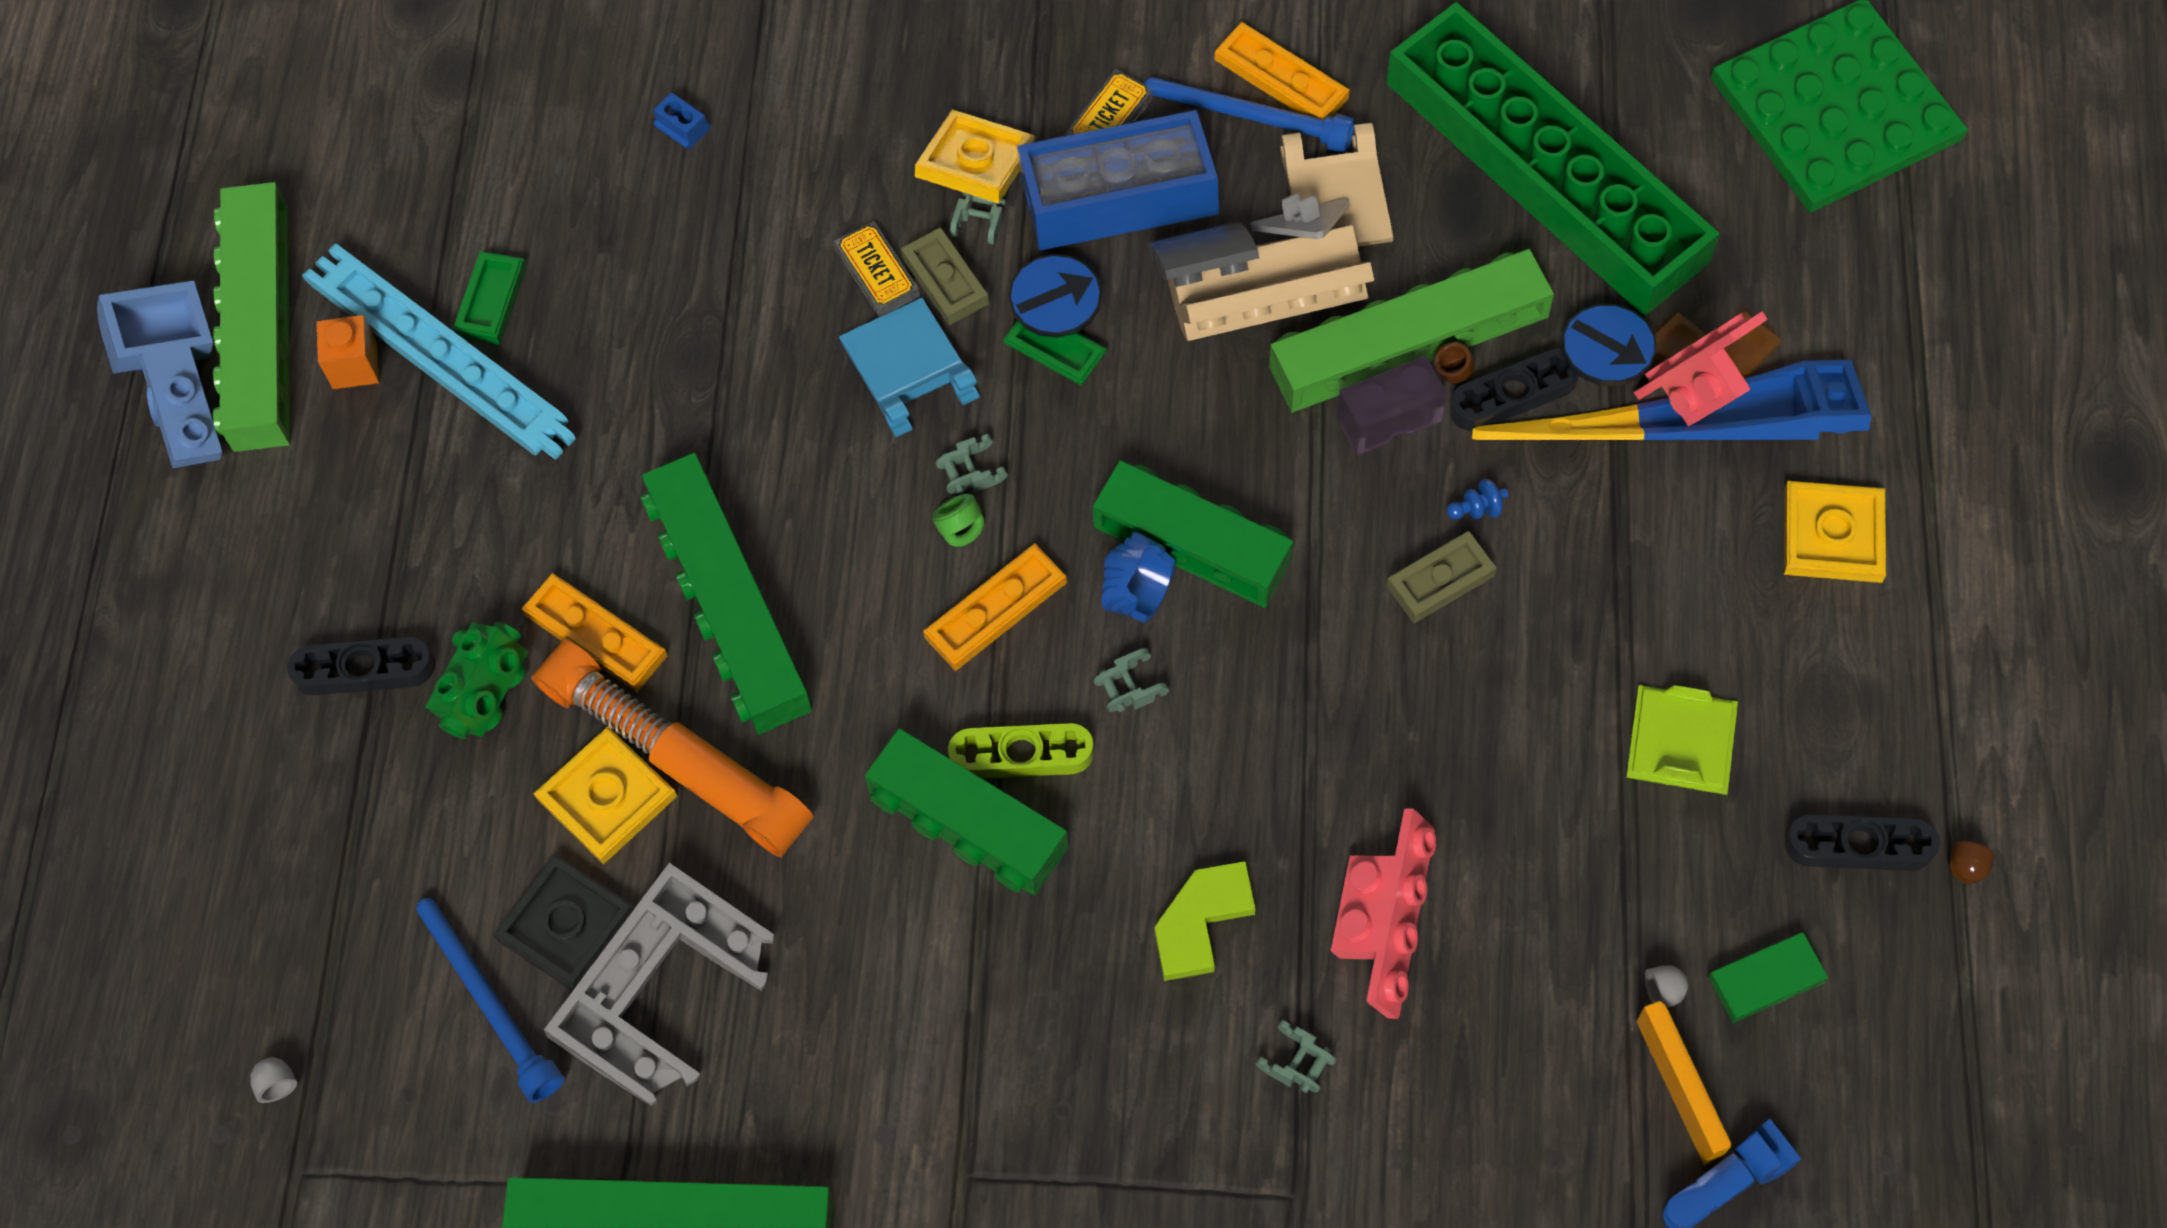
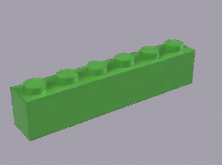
M276 182L221 188L220 207L214 209L215 226L220 235V246L214 248L215 266L220 274V285L214 287V302L220 314V325L215 326L213 332L215 347L220 354V366H215L213 370L215 388L217 393L220 394V407H215L213 411L215 430L219 436L223 435L234 452L290 445L288 206Z
M1530 249L1517 254L1505 253L1496 257L1487 265L1473 270L1469 268L1461 269L1453 273L1446 280L1430 286L1427 284L1415 286L1405 295L1392 300L1374 301L1368 304L1362 311L1345 317L1334 316L1328 318L1320 326L1305 332L1287 333L1271 344L1269 368L1291 413L1433 361L1437 351L1445 344L1458 342L1468 348L1549 317L1554 293Z

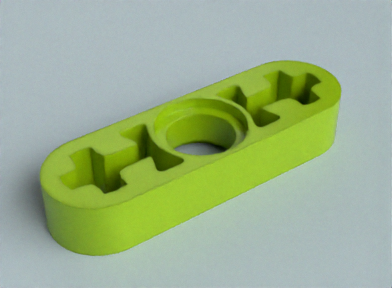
M1067 723L963 729L951 738L948 745L949 759L978 777L985 779L1077 774L1089 767L1093 760L1094 749L1092 736L1086 728L1078 724ZM1018 740L1030 742L1036 749L1034 756L1026 762L1011 760L1007 755V749L1013 742ZM1042 740H1049L1050 760H1044ZM1067 740H1076L1077 747L1081 748L1077 750L1076 757L1066 758L1065 750H1061L1065 748ZM993 742H999L1000 763H993ZM967 745H976L977 751L980 754H977L976 762L967 763L965 755L962 754L966 753Z

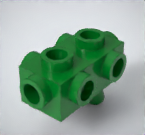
M472 622L468 630H459L453 635L452 643L457 650L444 674L437 681L434 692L425 706L426 709L441 719L439 723L441 729L461 739H466L468 734L483 737L485 731L493 729L500 722L502 708L499 705L508 689L515 687L522 681L526 671L523 661L528 651L518 644L522 635L516 629L501 622H495L493 626Z

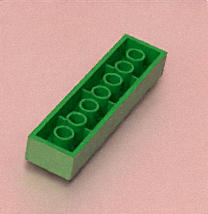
M1457 2L1390 52L1386 84L1644 317L1711 262L1720 233Z

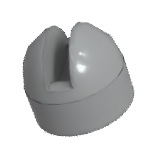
M1662 965L1645 971L1646 989L1652 1004L1662 1001V1003H1665L1666 1008L1682 1002L1688 990V980L1681 969L1672 965Z
M274 1057L259 1061L255 1064L250 1075L251 1088L257 1101L260 1103H270L282 1099L297 1086V1081L289 1065L283 1060Z

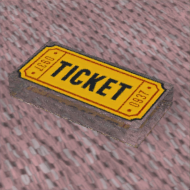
M1115 69L1066 131V136L1134 123L1153 99V89Z
M874 221L834 241L836 252L879 317L920 297L919 288Z

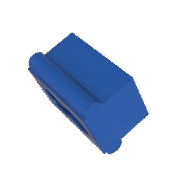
M672 92L653 110L656 118L654 126L686 149H691L711 127V124L706 121L705 115ZM670 105V109L665 113L667 106ZM678 118H684L685 124L680 123Z

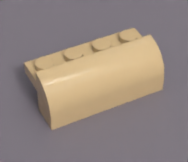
M1342 225L1333 227L1325 237L1319 239L1295 236L1256 245L1260 258L1247 261L1249 268L1247 271L1221 276L1219 268L1201 272L1203 281L1175 287L1174 279L1168 280L1182 333L1185 339L1190 341L1368 299L1365 283L1374 281L1371 263L1360 261L1353 225Z

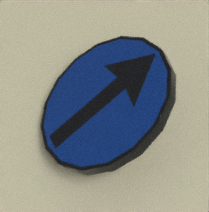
M1057 254L1035 258L1022 266L1012 279L1009 292L1012 313L1025 329L1039 336L1054 338L1076 334L1090 325L1100 311L1102 298L1098 277L1086 263L1072 256Z
M1597 304L1580 310L1568 321L1561 338L1562 354L1570 369L1584 380L1601 386H1622L1637 381L1650 370L1657 353L1656 336L1648 321L1634 310L1616 304Z

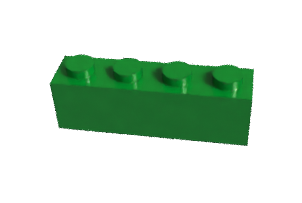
M1120 460L1093 505L1095 529L1123 542L1126 538H1130L1133 532H1140L1145 537H1149L1166 548L1164 552L1166 551L1176 560V567L1265 609L1292 562L1294 541L1289 539L1282 530L1272 525L1261 526L1246 519L1237 509L1229 505L1218 506L1201 498L1194 489L1186 485H1172L1158 478L1155 472L1142 465L1132 466Z
M900 728L864 775L869 794H871L869 798L877 807L888 814L893 815L898 811L912 820L911 825L920 834L930 840H936L937 837L942 838L954 846L952 850L959 858L972 866H978L979 863H982L996 872L995 878L1014 892L1019 893L1024 889L1033 896H1036L1069 848L1068 835L1065 829Z

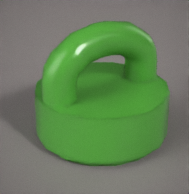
M962 494L948 500L938 507L932 516V521L939 533L943 535L949 545L954 547H963L972 543L981 534L984 527L982 510L975 497L971 494ZM972 524L970 529L961 535L955 534L956 532Z

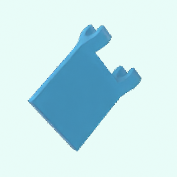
M923 298L917 299L839 336L842 346L877 402L895 437L913 430L906 418L909 416V413L904 404L949 382L962 405L980 398L979 393L974 387L977 381L972 371L962 362Z

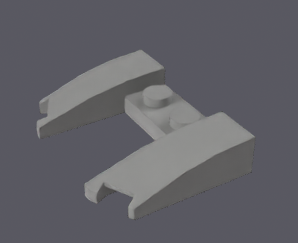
M668 863L545 1027V1034L547 1038L652 1106L657 1103L653 1093L681 1078L686 1086H689L698 1080L700 1073L621 1019L623 1014L678 940L686 943L716 964L762 991L766 986L768 973L757 971L762 943L773 944L774 934L677 867Z

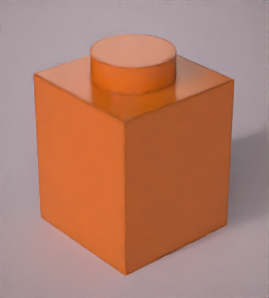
M364 315L317 321L318 363L332 389L379 383L378 343Z

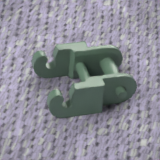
M963 193V198L965 199L959 198L951 222L950 235L958 236V227L961 228L963 221H967L969 215L990 219L988 244L995 245V235H999L1003 222L1001 206L1006 205V199L1002 198L998 204ZM974 201L992 205L991 211L986 212L972 209Z
M989 434L983 435L981 437L982 441L979 443L975 437L957 443L955 451L943 453L935 463L937 468L945 469L951 481L946 487L949 493L961 494L969 488H972L975 493L999 484L1007 478L1008 474L1004 467L998 468L996 470L997 474L993 476L990 470L983 473L979 470L976 471L972 463L971 455L982 452L992 445L993 441ZM965 462L970 474L960 477L955 465Z
M1147 648L1136 650L1114 660L1113 668L1107 671L1105 669L1099 671V675L1094 679L1095 685L1104 686L1111 699V702L1107 705L1109 712H1123L1125 707L1132 705L1134 710L1154 702L1155 695L1158 693L1160 696H1165L1169 692L1166 683H1159L1145 690L1136 688L1128 670L1135 668L1139 659L1142 662L1150 659L1151 654ZM1123 677L1130 692L1120 696L1113 681Z
M1281 1020L1277 1026L1284 1035L1300 1043L1297 1054L1291 1064L1284 1068L1276 1064L1270 1066L1267 1064L1268 1061L1262 1057L1258 1058L1255 1063L1256 1066L1288 1087H1291L1293 1082H1296L1302 1086L1300 1090L1307 1093L1310 1090L1318 1093L1320 1087L1316 1080L1324 1066L1336 1063V1059L1330 1054L1331 1049L1327 1047L1321 1049L1315 1045L1316 1037L1299 1027L1292 1029L1289 1027L1290 1024ZM1308 1053L1315 1057L1316 1060L1305 1076L1296 1071L1304 1055Z

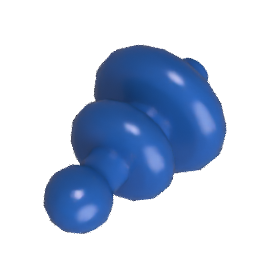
M1482 479L1478 484L1477 491L1468 489L1464 493V501L1461 503H1450L1446 513L1454 520L1460 519L1465 513H1468L1474 519H1480L1484 515V511L1488 516L1497 518L1502 513V499L1508 497V491L1506 488L1498 490L1495 483L1490 479Z

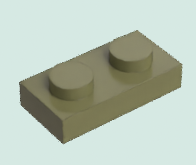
M941 227L901 248L902 259L949 326L989 304L988 294Z
M1468 531L1387 579L1386 586L1415 624L1495 577L1497 568Z

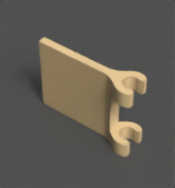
M1372 123L1354 125L1355 136H1352L1353 153L1304 159L1300 133L1282 135L1283 146H1280V152L1288 179L1290 195L1298 193L1300 200L1315 195L1318 205L1347 198L1349 199L1350 206L1333 227L1353 225L1358 247L1393 242V233L1377 159Z

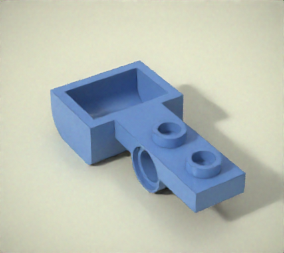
M187 281L99 295L97 303L98 322L113 373H120L138 369L143 370L147 383L149 411L155 426H160L172 469L220 460L222 449L194 360L209 358L213 346V340L195 282Z

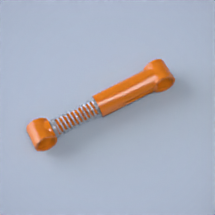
M563 639L531 676L537 687L559 705L565 708H570L572 705L582 706L583 710H588L590 715H595V718L602 720L603 724H608L610 729H615L616 733L622 734L623 738L629 739L630 743H636L637 748H643V752L650 753V763L743 827L745 832L756 843L773 855L783 857L812 821L814 816L811 811L791 793L778 786L771 787L681 723L675 722L672 724L669 722L665 724V718L658 719V714H652L650 708L645 709L643 703L638 704L637 699L631 700L630 694L624 695L623 689L618 690L616 684L611 685L610 680H604V676L600 674L601 668L598 663L573 642Z

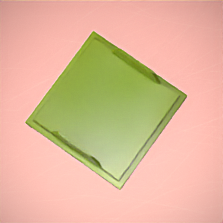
M1638 685L1626 778L1727 795L1738 702L1714 698L1711 696L1710 691L1676 685L1666 690Z

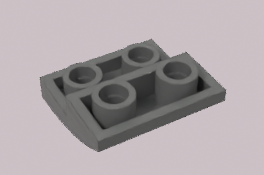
M1232 222L1147 242L1150 260L1157 261L1160 278L1162 280L1174 279L1175 287L1203 281L1201 272L1219 268L1221 276L1249 270L1247 261L1260 258L1254 240L1240 222Z

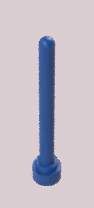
M1155 77L1147 78L1143 84L1147 87L1148 95L1319 137L1320 143L1327 144V149L1346 154L1352 141L1353 127L1355 125V118L1336 114L1335 117L1326 116L1325 120Z
M431 898L419 900L416 905L418 915L519 1068L516 1073L519 1079L517 1085L530 1103L540 1102L548 1098L563 1085L565 1081L564 1076L553 1060H546L543 1055L535 1054L436 902Z

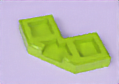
M1245 861L1195 870L1154 927L1164 981L1215 972L1206 923L1255 915V905Z

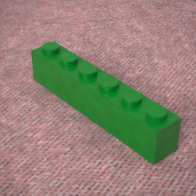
M692 453L642 474L647 493L640 495V499L650 522L657 519L661 521L665 531L657 534L668 561L677 558L683 571L676 573L675 576L686 601L696 598L701 611L693 614L704 641L714 638L719 652L712 654V658L722 681L724 682L732 678L738 693L730 697L741 722L743 723L751 719L757 735H760L812 712L807 692L696 454Z
M508 1177L502 1228H832L834 1197L829 1187Z

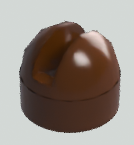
M1452 342L1445 344L1437 351L1434 358V366L1443 380L1459 384L1471 377L1474 371V358L1465 345Z
M1958 841L1953 845L1949 868L1953 876L1960 882L1974 884L1988 876L1992 869L1995 853L1980 844Z

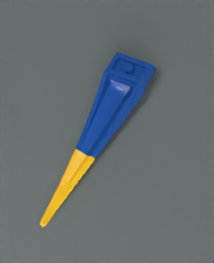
M1852 360L1802 361L1745 378V381L1751 388L1749 391L1690 426L1672 408L1669 398L1585 414L1477 426L1473 428L1472 439L1819 440L1820 432L1847 433L1849 431H1869L1871 412Z

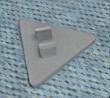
M1295 193L1282 200L1284 214L1252 222V231L1312 239L1323 238L1349 208V199L1343 198L1318 205L1315 195L1300 200V195Z

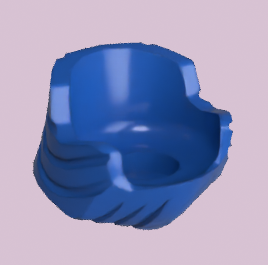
M1133 532L1130 538H1126L1123 544H1119L1115 550H1111L1105 557L1104 583L1101 596L1103 610L1132 616V618L1143 623L1150 621L1157 612L1170 586L1176 560L1166 551L1164 552L1166 548L1160 543L1145 537L1140 532Z

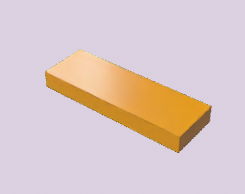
M1243 22L1215 50V61L1299 114L1325 120L1326 116L1333 117L1349 99L1350 89Z
M1034 543L923 631L924 638L956 672L1067 583V576Z
M554 573L548 577L522 607V611L527 618L559 640L567 639L578 645L598 663L601 669L636 693L667 657L666 650Z
M1659 1001L1645 1006L1636 1021L1703 1165L1706 1166L1717 1162L1730 1149L1731 1142L1665 1003Z

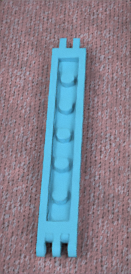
M334 244L328 250L330 255L338 262L336 265L324 256H321L315 262L316 266L325 274L323 278L311 269H308L302 275L310 286L351 317L364 315L373 334L536 456L543 450L552 458L557 459L563 453V450L552 439L556 437L567 446H570L576 440L574 434L565 427L569 421L564 414L339 245Z

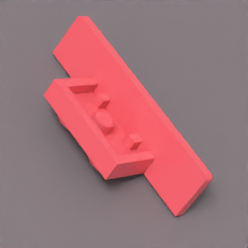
M1763 311L1749 320H1746L1742 313L1738 314L1645 373L1649 383L1635 391L1634 394L1640 400L1662 386L1676 413L1682 416L1688 426L1694 424L1751 389L1724 348L1768 320Z
M1404 809L1395 856H1350L1331 946V952L1340 959L1374 960L1366 1002L1388 1019L1399 1018L1402 1002L1406 1000L1408 995L1409 983L1407 975L1411 954L1416 950L1418 944L1417 923L1421 905L1427 897L1426 876L1430 857L1434 855L1436 849L1434 827L1414 809Z

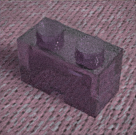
M1425 355L1340 389L1336 418L1356 455L1391 442L1392 437L1404 432H1407L1409 435L1443 420L1447 392Z

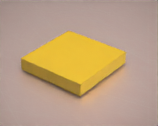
M952 110L915 164V177L999 204L1020 171L1017 146L1034 143L1035 135Z
M1787 480L1784 487L1783 575L1882 583L1886 577L1885 488Z
M608 726L534 793L536 799L603 865L677 797L675 790Z

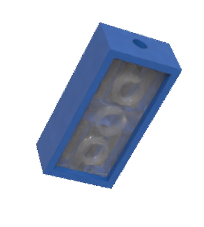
M1197 110L1017 146L1021 184L1039 251L1219 214L1218 177Z

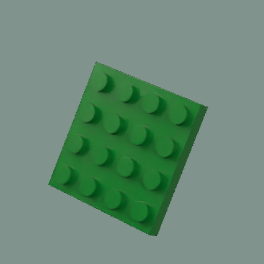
M1858 0L1713 68L1710 77L1809 213L1964 140L1968 131L1868 0Z

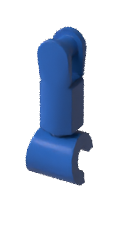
M1768 1119L1733 1150L1736 1155L1733 1153L1698 1178L1695 1183H1692L1673 1196L1664 1208L1663 1221L1668 1228H1692L1709 1216L1712 1211H1717L1754 1183V1178L1760 1185L1771 1182L1792 1169L1802 1158L1772 1120Z

